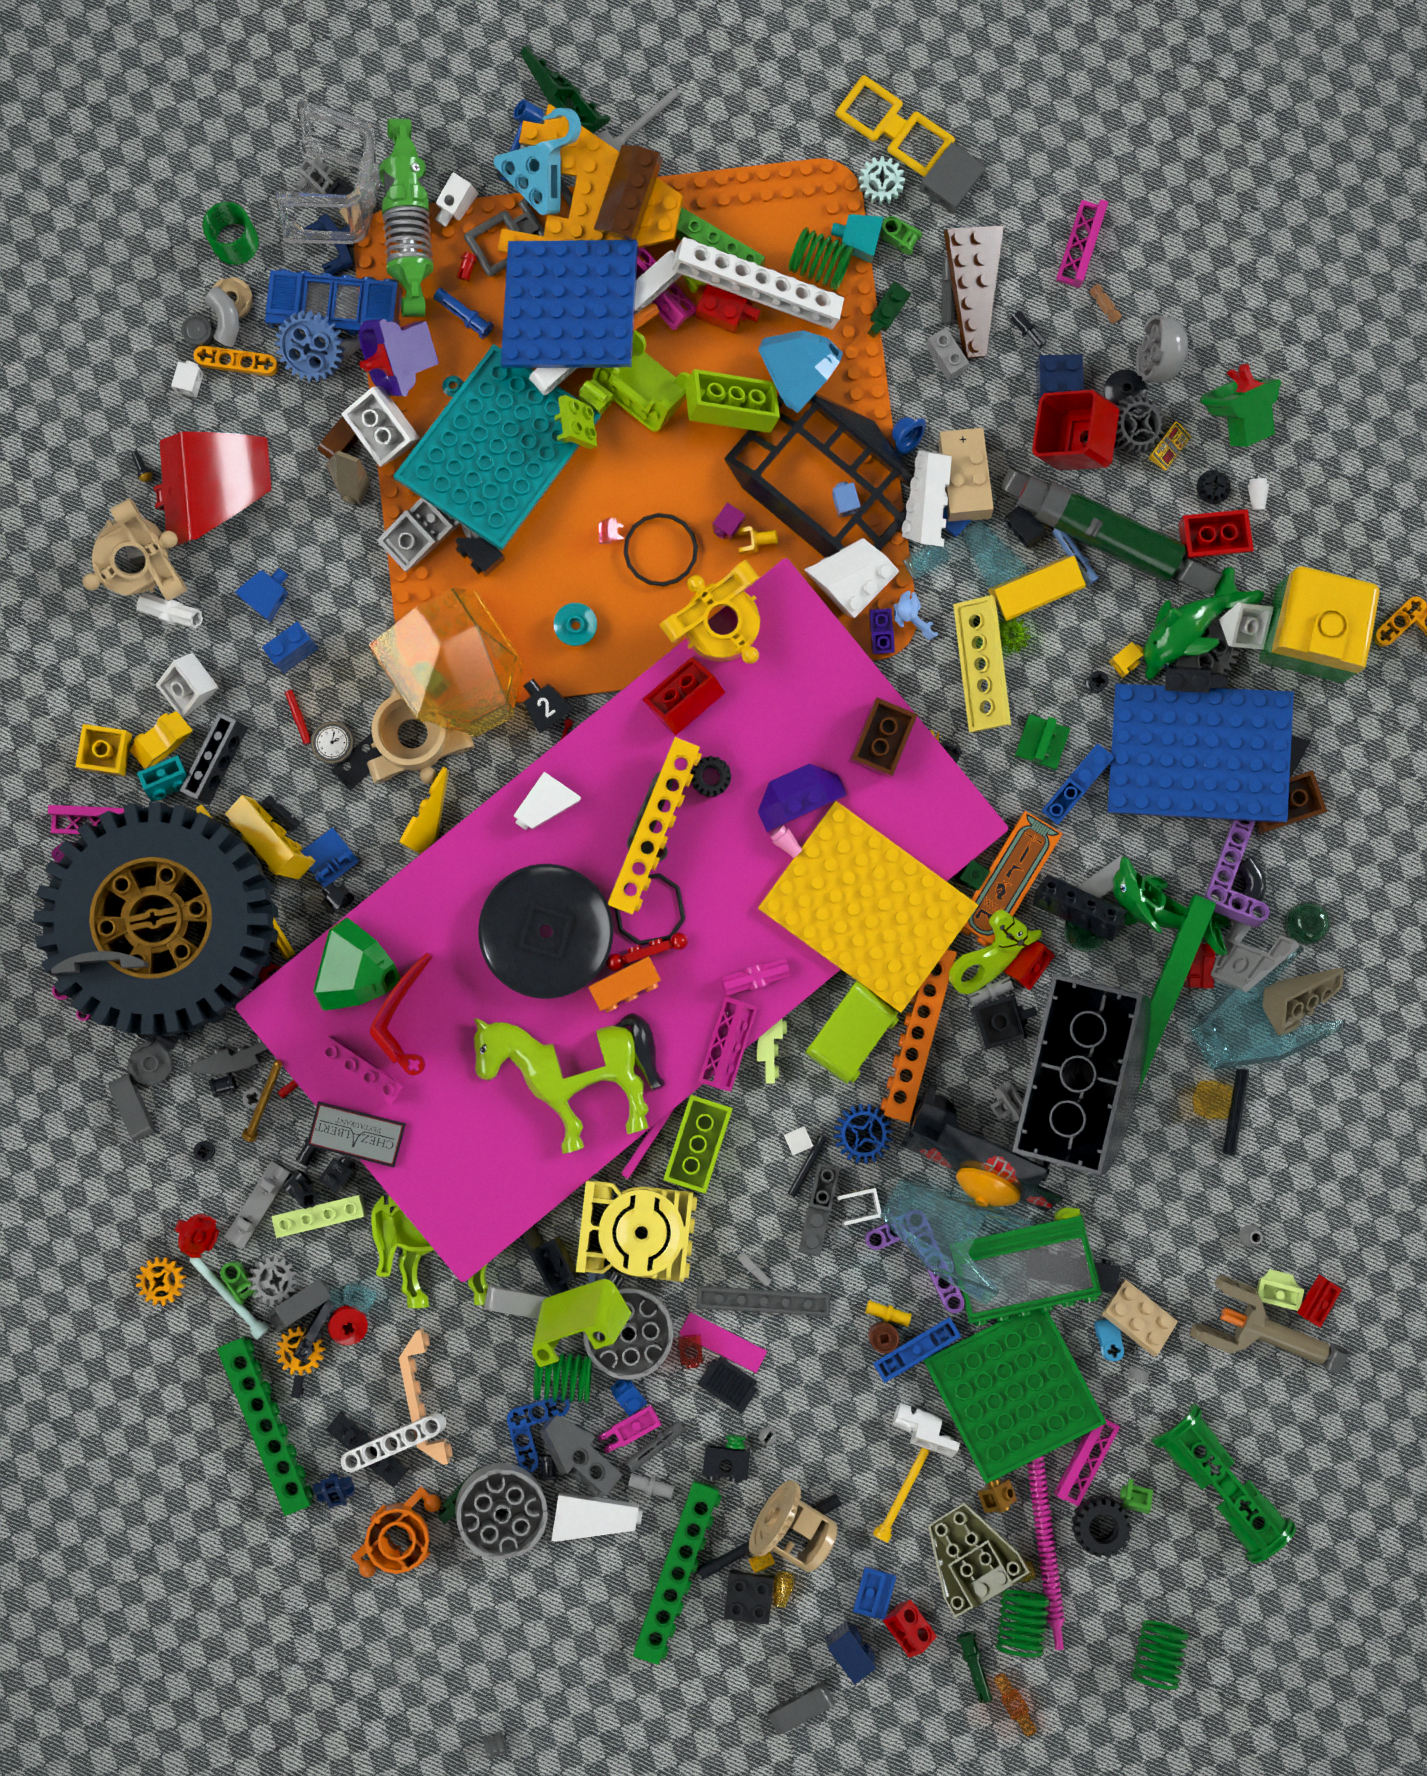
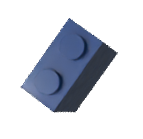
M298 621L262 647L274 665L283 674L319 649Z

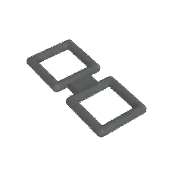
M561 178V193L571 208L573 195ZM525 198L519 202L523 214L517 218L512 219L507 211H502L464 234L465 241L473 254L477 256L478 262L489 277L507 268V258L491 266L474 238L503 221L509 230L537 234L539 236L544 235L542 225L530 208L531 204Z

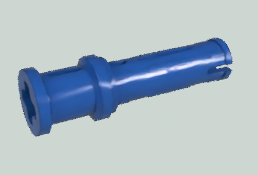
M439 288L435 292L433 299L464 321L465 327L477 332L482 340L490 334L494 324L485 321L479 316V312L471 311L443 288Z

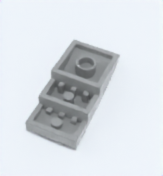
M420 498L410 510H405L377 541L405 572H408L461 524L423 498Z

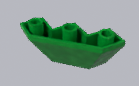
M345 918L329 929L313 993L323 1011L357 1006L387 994L402 978L394 962L378 941L352 920Z

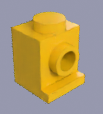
M1131 642L1116 654L1109 663L1124 678L1129 673V670L1132 671L1141 663L1139 659L1144 655V650L1138 644L1135 645Z

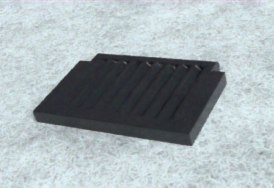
M722 1357L717 1362L712 1360L697 1385L740 1414L744 1412L758 1390L754 1387L757 1383L755 1379Z

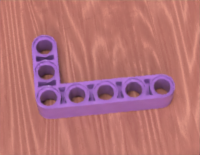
M1233 820L1204 898L1214 901L1211 895L1218 896L1220 901H1214L1216 902L1215 913L1251 927H1259L1268 918L1270 913L1269 907L1261 901L1230 890L1255 821H1247L1248 825H1244L1239 820ZM1232 838H1238L1241 844L1235 843ZM1225 857H1231L1234 863H1229ZM1218 876H1224L1227 882L1220 881ZM1231 903H1237L1241 909L1233 908ZM1253 911L1259 912L1262 918L1255 917Z
M912 1210L867 1231L865 1243L873 1250L882 1249L911 1235L944 1308L951 1313H958L963 1309L964 1299L923 1213ZM917 1214L921 1217V1223L913 1227L910 1224V1218ZM893 1224L901 1226V1232L897 1236L890 1234L889 1230ZM874 1233H878L881 1236V1242L878 1245L870 1244L869 1238ZM923 1235H929L931 1241L927 1247H921L919 1244V1239ZM933 1255H937L940 1258V1263L937 1267H930L929 1259ZM941 1276H948L949 1284L947 1287H939L938 1280ZM952 1296H956L959 1300V1304L955 1308L948 1306V1299Z

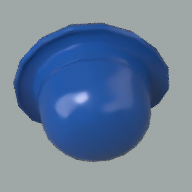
M904 417L894 425L892 437L896 442L895 447L900 455H908L918 446L925 432V419L919 418L914 420L910 417Z

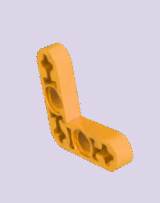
M1417 596L1407 600L1375 631L1373 635L1375 644L1380 647L1390 645L1413 622L1427 635V626L1425 625L1427 603ZM1417 603L1419 605L1417 607L1418 610L1408 615L1406 612L1412 608V604ZM1396 616H1401L1405 620L1404 627L1400 628L1395 625L1394 619ZM1389 629L1393 630V632H1391L1387 636L1388 640L1385 639L1382 641L1380 639L1383 633L1387 632Z

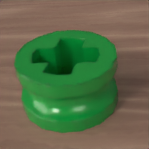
M726 1435L728 1443L725 1444L726 1448L745 1449L743 1441L746 1439V1436Z

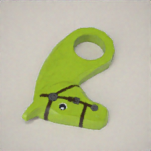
M1004 910L996 911L989 919V924L995 934V941L986 948L964 954L957 959L949 971V982L959 993L971 994L976 992L1001 974L1017 957L1022 948L1042 937V931L1040 929L1030 931L1021 921ZM979 964L976 975L968 981L961 982L962 975L967 968Z

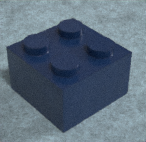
M1083 354L1039 355L1036 361L1037 405L1044 393L1084 390Z
M845 1621L825 1637L827 1648L854 1685L876 1669L874 1662L876 1660L875 1653L868 1643H862L861 1633L854 1624L850 1626Z

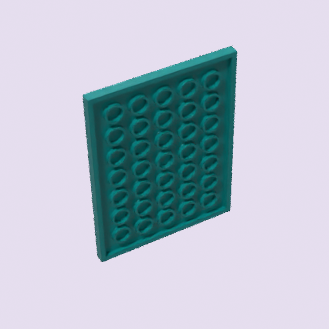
M493 344L393 475V478L503 551L580 445L573 442L564 444L563 440L557 441V436L562 434L563 430L560 420L555 421L554 418L555 415L560 413L559 397L567 395L574 399L576 398L558 386L547 395H543L529 380L534 370L531 368H502V349ZM593 410L595 426L600 420L601 414Z

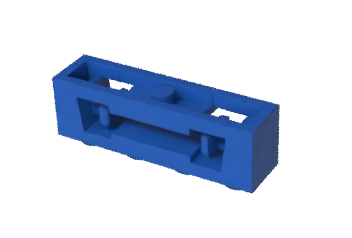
M948 1317L873 1363V1366L885 1384L961 1338V1335L951 1318Z

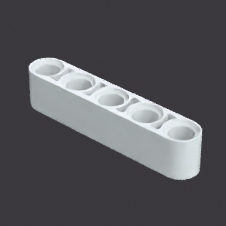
M433 1413L353 1448L342 1456L341 1466L346 1472H355L428 1440L444 1431L446 1419L440 1413ZM430 1420H434L437 1423V1430H433L430 1427ZM410 1429L416 1430L417 1439L411 1437ZM391 1437L396 1439L397 1448L390 1444ZM371 1446L376 1448L377 1456L371 1454ZM351 1455L357 1458V1465L351 1462Z

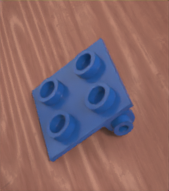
M333 827L301 851L304 856H311L316 861L309 869L324 888L359 862Z

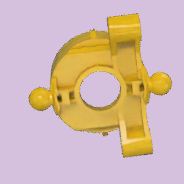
M747 560L738 564L726 577L715 584L712 583L705 586L701 576L693 575L688 579L687 587L696 594L690 600L689 605L676 614L674 613L659 626L672 643L686 636L689 650L692 648L697 654L707 660L728 662L742 656L745 663L753 664L759 658L758 650L752 647L759 632L760 616L754 602L757 598L755 595L750 597L744 590L754 584L760 577ZM725 605L731 607L738 617L736 629L727 635L715 633L708 625V614L717 606Z

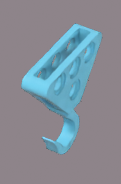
M569 108L554 109L550 114L542 118V120H551L565 116L569 122V131L565 137L496 155L494 158V166L541 215H557L560 212L561 156L559 151L561 148L574 143L581 132L579 116Z

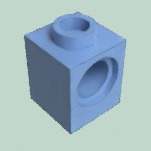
M841 482L835 485V488L832 489V497L838 518L855 514L861 506L854 482L850 484L848 482Z

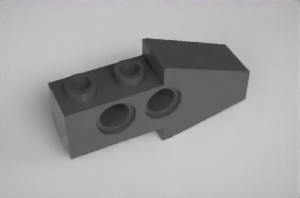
M560 1416L549 1417L539 1430L559 1473L566 1474L571 1471L570 1475L576 1481H582L588 1486L587 1491L593 1496H607L623 1475L590 1445L595 1439L592 1434ZM575 1452L580 1455V1462L578 1464L573 1460ZM591 1467H594L597 1471L595 1479L590 1476Z

